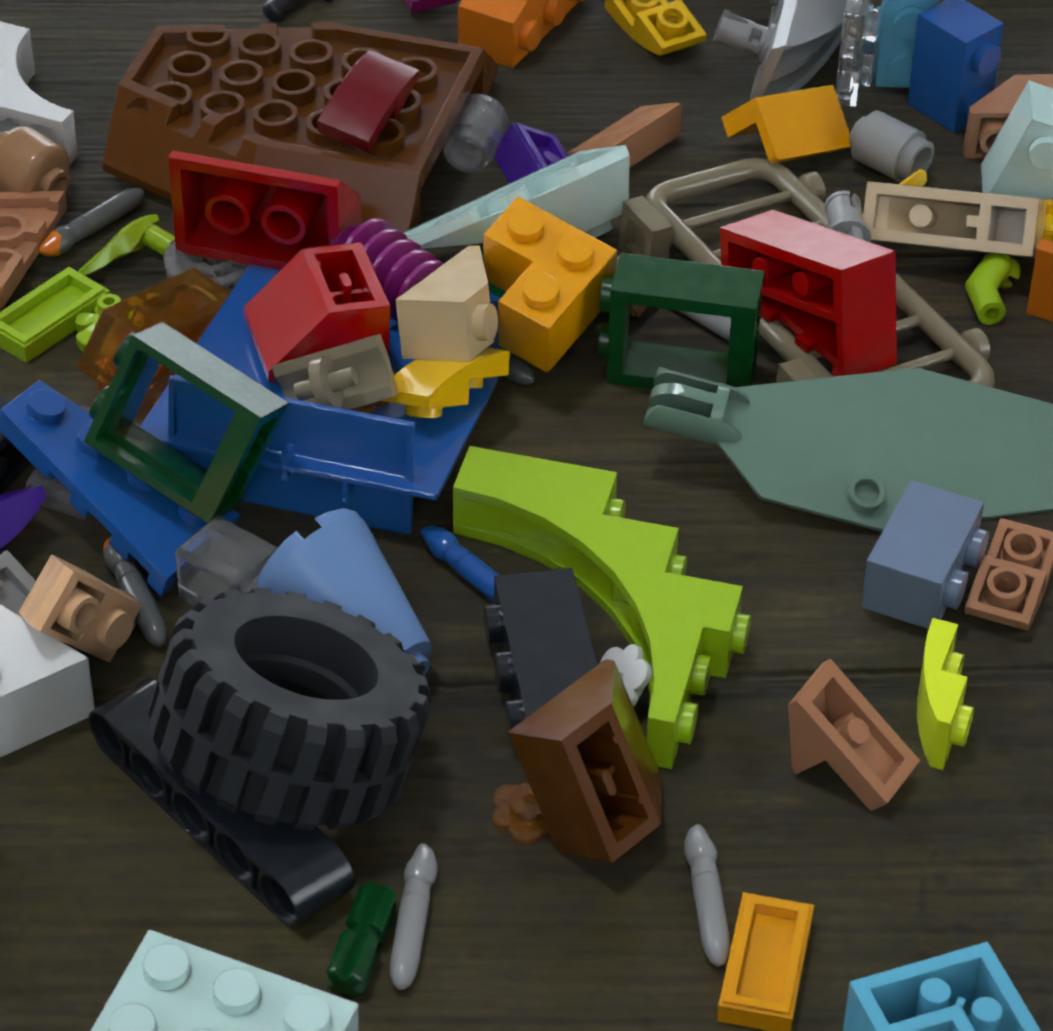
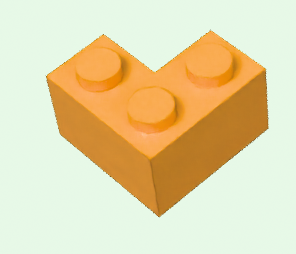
M517 197L483 234L484 267L488 282L506 292L498 301V346L548 373L601 312L599 304L603 278L605 275H615L617 249Z

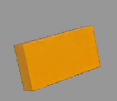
M743 892L718 1005V1022L766 1031L792 1030L812 925L813 904Z

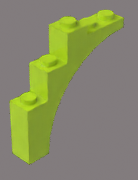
M469 446L453 486V534L502 546L542 563L551 570L573 568L577 586L612 618L630 645L635 644L642 648L643 660L651 665L652 674L647 684L650 706L647 723V742L657 767L672 769L679 743L691 744L698 716V704L691 703L693 695L705 696L710 676L726 678L733 652L744 654L746 651L751 627V615L741 613L743 586L685 576L687 556L677 555L679 528L624 518L626 501L616 498L617 472Z

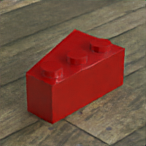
M770 210L720 227L721 266L765 271L761 316L768 322L779 319L797 334L794 343L804 352L808 353L816 350L834 365L831 373L834 377L873 373L897 364L896 261L894 250L776 210Z

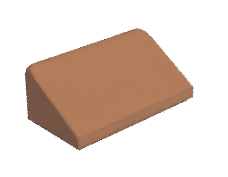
M680 103L640 106L569 151L568 156L584 150L626 145L630 155L631 168L681 135L682 105Z

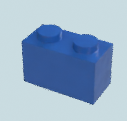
M945 0L918 14L907 105L952 133L967 127L969 107L994 90L997 67L1001 58L1000 46L1004 23L965 0Z

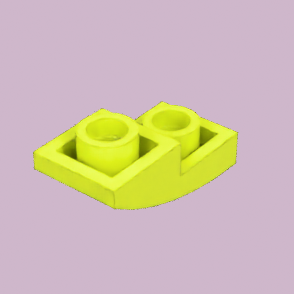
M932 618L926 638L918 690L917 722L922 748L929 766L943 770L952 745L964 747L973 720L974 707L963 705L968 677L961 675L965 654L954 652L958 624Z

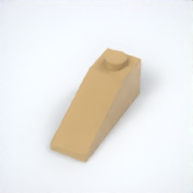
M867 181L863 221L870 228L871 240L981 254L999 253L1010 255V257L1035 259L1040 238H1043L1047 203L1039 198Z
M480 246L466 247L396 299L402 359L470 362L494 342L498 328V315L495 306L490 304L488 280Z

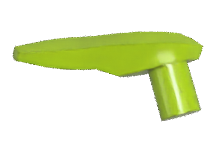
M157 214L140 217L122 228L78 272L84 276L97 272L114 261L140 250L145 245L168 258L176 250L175 236L157 226L160 221Z

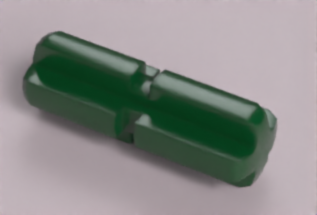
M369 881L358 889L345 922L348 929L341 933L326 970L329 978L327 985L336 994L345 993L351 997H357L367 987L379 955L376 948L383 944L397 908L394 901L396 892L389 885L379 886Z

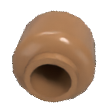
M28 126L17 127L0 134V192L67 191L70 184V159L65 148Z

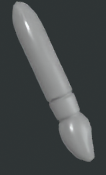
M696 824L688 830L686 835L684 855L691 867V882L704 953L713 965L719 967L724 965L729 959L730 934L720 877L716 866L718 853L716 846L703 826Z
M419 844L406 864L403 874L405 886L401 897L390 959V977L392 984L398 990L406 989L412 984L420 962L430 901V887L434 884L437 875L436 857L433 850L427 844Z

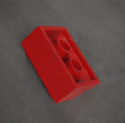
M172 151L168 157L176 252L281 270L302 249L331 246L332 241L342 230L352 225L362 224L361 195L341 180Z

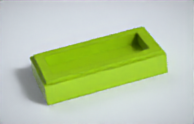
M67 267L0 312V348L28 363L76 330L75 319L79 313L95 314L94 309L97 306L98 298L104 294H110V290L71 267Z

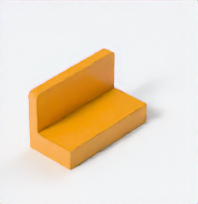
M833 85L756 97L721 117L728 138L759 132L768 160L771 163L827 154L851 147L849 144L850 133Z

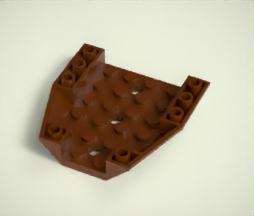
M329 22L311 23L312 27L278 28L277 24H260V28L226 29L225 25L156 26L118 84L102 162L103 171L172 201L168 157L172 151L341 180L361 195L362 223L369 219L381 218L392 224L393 228L404 233L421 225L420 191L465 102L470 100L484 102L498 74V64L484 48ZM368 50L420 70V77L396 120L388 119L370 153L319 133L317 125L318 118L342 80Z

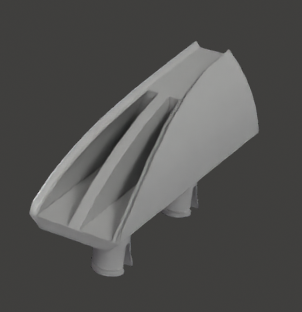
M771 0L773 8L768 27L756 24L754 21L724 9L712 42H719L756 56V63L759 64L750 100L756 97L798 91L820 70L837 48L861 0Z

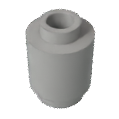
M879 110L871 112L867 117H861L853 126L849 136L851 155L855 161L897 182H902L920 168L927 172L933 160L934 145L926 140L924 132Z

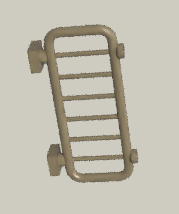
M760 158L738 160L670 179L655 185L646 195V198L639 196L623 201L618 247L623 253L669 259L670 247L674 244L690 262L721 265V249L711 251L692 229L789 201L811 223L828 228L829 224L824 206L826 197L825 184L817 172L805 173L798 178L781 163H771L768 159ZM751 180L771 183L780 191V193L681 220L668 206V204L678 200ZM896 273V305L908 316V318L896 321V332L899 333L919 327L942 351L877 372L910 368L926 369L953 360L970 377V382L994 388V370L987 362L990 357V344L985 333L979 328H973L962 332L960 335ZM761 316L759 334L786 361L778 365L776 383L834 377L817 360V358L823 357L816 350L808 353L804 352L794 343L795 336L784 326V323L779 319L768 322Z

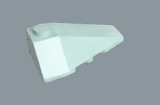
M626 145L577 152L404 232L408 239L418 243L422 249L483 243V234L517 197H520L595 238L613 229L610 220L622 215L623 201L629 199V152Z

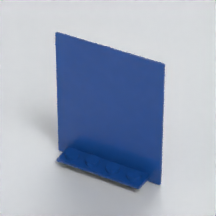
M250 264L196 343L288 402V406L241 501L313 516H320L325 512L346 508L356 511L367 523L368 527L411 535L413 496L431 500L438 499L501 376L484 378L482 388H469V402L467 405L443 407L442 417L437 418L408 416L405 414V405L386 401H377L348 410L286 398L278 381L268 382L244 319V306L280 270ZM489 292L490 304L495 306L498 315V301L500 297ZM390 317L389 360L395 375L415 359H402L398 322ZM497 328L494 342L488 348L506 350L498 346ZM175 374V376L171 375L169 377V385L140 428L200 467L208 470L235 411Z

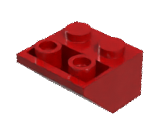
M362 242L302 249L244 306V319L268 382L277 381L272 366L377 334H381L389 357L390 304Z

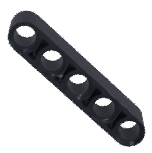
M147 678L89 713L88 721L91 732L105 755L286 926L296 927L354 888V875L348 860L339 847L318 827L312 831L293 829L290 823L276 821L273 826L255 821V815L239 809L236 813H233L218 806L217 799L210 794L204 793L200 795L187 786L182 772L173 773L164 762L160 750H157L149 728L150 718L148 711L157 683L154 679Z

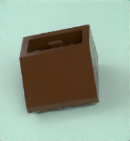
M605 659L507 732L558 852L613 863L661 825L662 777L614 660Z

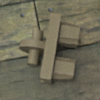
M381 334L272 366L275 378L286 398L350 410L399 395Z

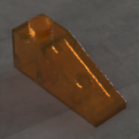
M193 267L105 308L97 321L76 368L91 378L96 387L102 391L106 386L110 385L118 368L113 364L115 353L122 341L130 333H138L164 322L197 343L230 295V292ZM160 364L149 388L156 385L170 369Z

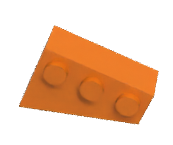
M462 0L458 5V44L484 48L496 63L514 68L529 51L532 52L537 48L540 40L554 26L561 24L565 15L579 1L583 0Z

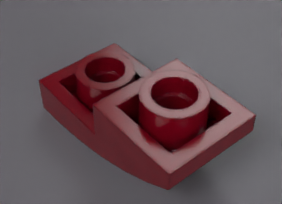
M368 50L348 72L317 120L318 132L370 153L388 119L396 120L420 77V70Z

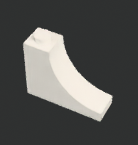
M0 21V134L17 127H31L65 148L71 164L78 156L73 110L60 107L41 98L27 86L35 74L30 29Z

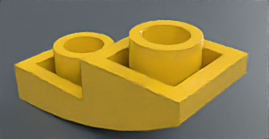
M605 0L604 8L616 23L634 41L657 55L662 56L705 42L706 32L682 0L672 2L667 0Z
M487 347L470 362L415 359L394 375L399 395L381 401L405 405V414L408 416L423 418L442 417L443 407L467 405L469 402V388H482L484 378L509 375L510 351Z

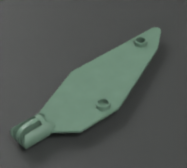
M659 367L656 370L654 378L655 387L652 388L650 393L649 408L643 420L644 427L718 446L760 500L883 532L910 480L984 502L982 520L1053 511L1052 403L921 368L733 387Z

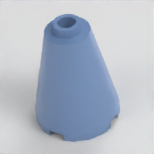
M341 508L325 512L314 518L321 526L320 529L305 539L295 531L267 560L258 577L257 588L270 589L272 593L285 595L287 591L306 594V599L319 603H323L326 600L342 606L341 611L354 617L360 614L373 621L376 629L381 633H391L403 645L404 653L413 654L419 662L423 675L428 672L430 668L428 659L432 653V644L367 523L356 511Z

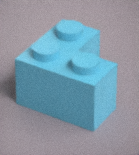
M988 942L850 981L843 1031H1041Z

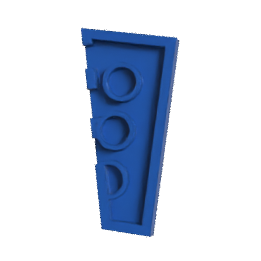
M38 380L0 409V431L46 479L57 478L71 492L69 502L84 518L93 515L112 534L109 544L126 561L134 557L149 572L147 583L162 597L235 531L240 514L232 510L211 524H208L85 444V437L93 422V419L89 417V413Z

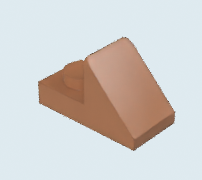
M831 658L818 667L788 704L792 771L798 774L826 760L870 811L888 804L920 762L918 757Z

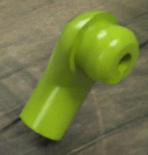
M999 253L986 254L965 283L966 292L982 324L992 325L998 323L1006 314V308L997 289L999 287L1003 289L1012 287L1009 275L1019 279L1021 272L1019 263L1015 259L1010 258V255Z

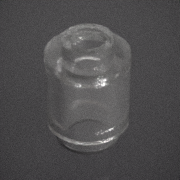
M470 94L443 146L446 160L455 169L462 172H476L490 164L494 159L508 124L507 113L496 99L484 94Z

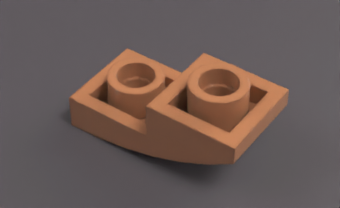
M1000 518L988 554L983 555L964 613L1028 631L1053 572V532Z

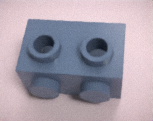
M910 480L867 559L861 608L929 629L932 618L942 619L947 607L957 610L968 582V572L965 571L968 566L979 567L988 544L989 531L980 529L984 502Z

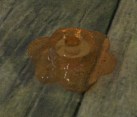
M528 780L524 781L522 785L505 784L496 789L493 796V803L496 809L492 813V823L496 828L509 830L511 838L520 844L536 843L542 838L543 833L551 835Z

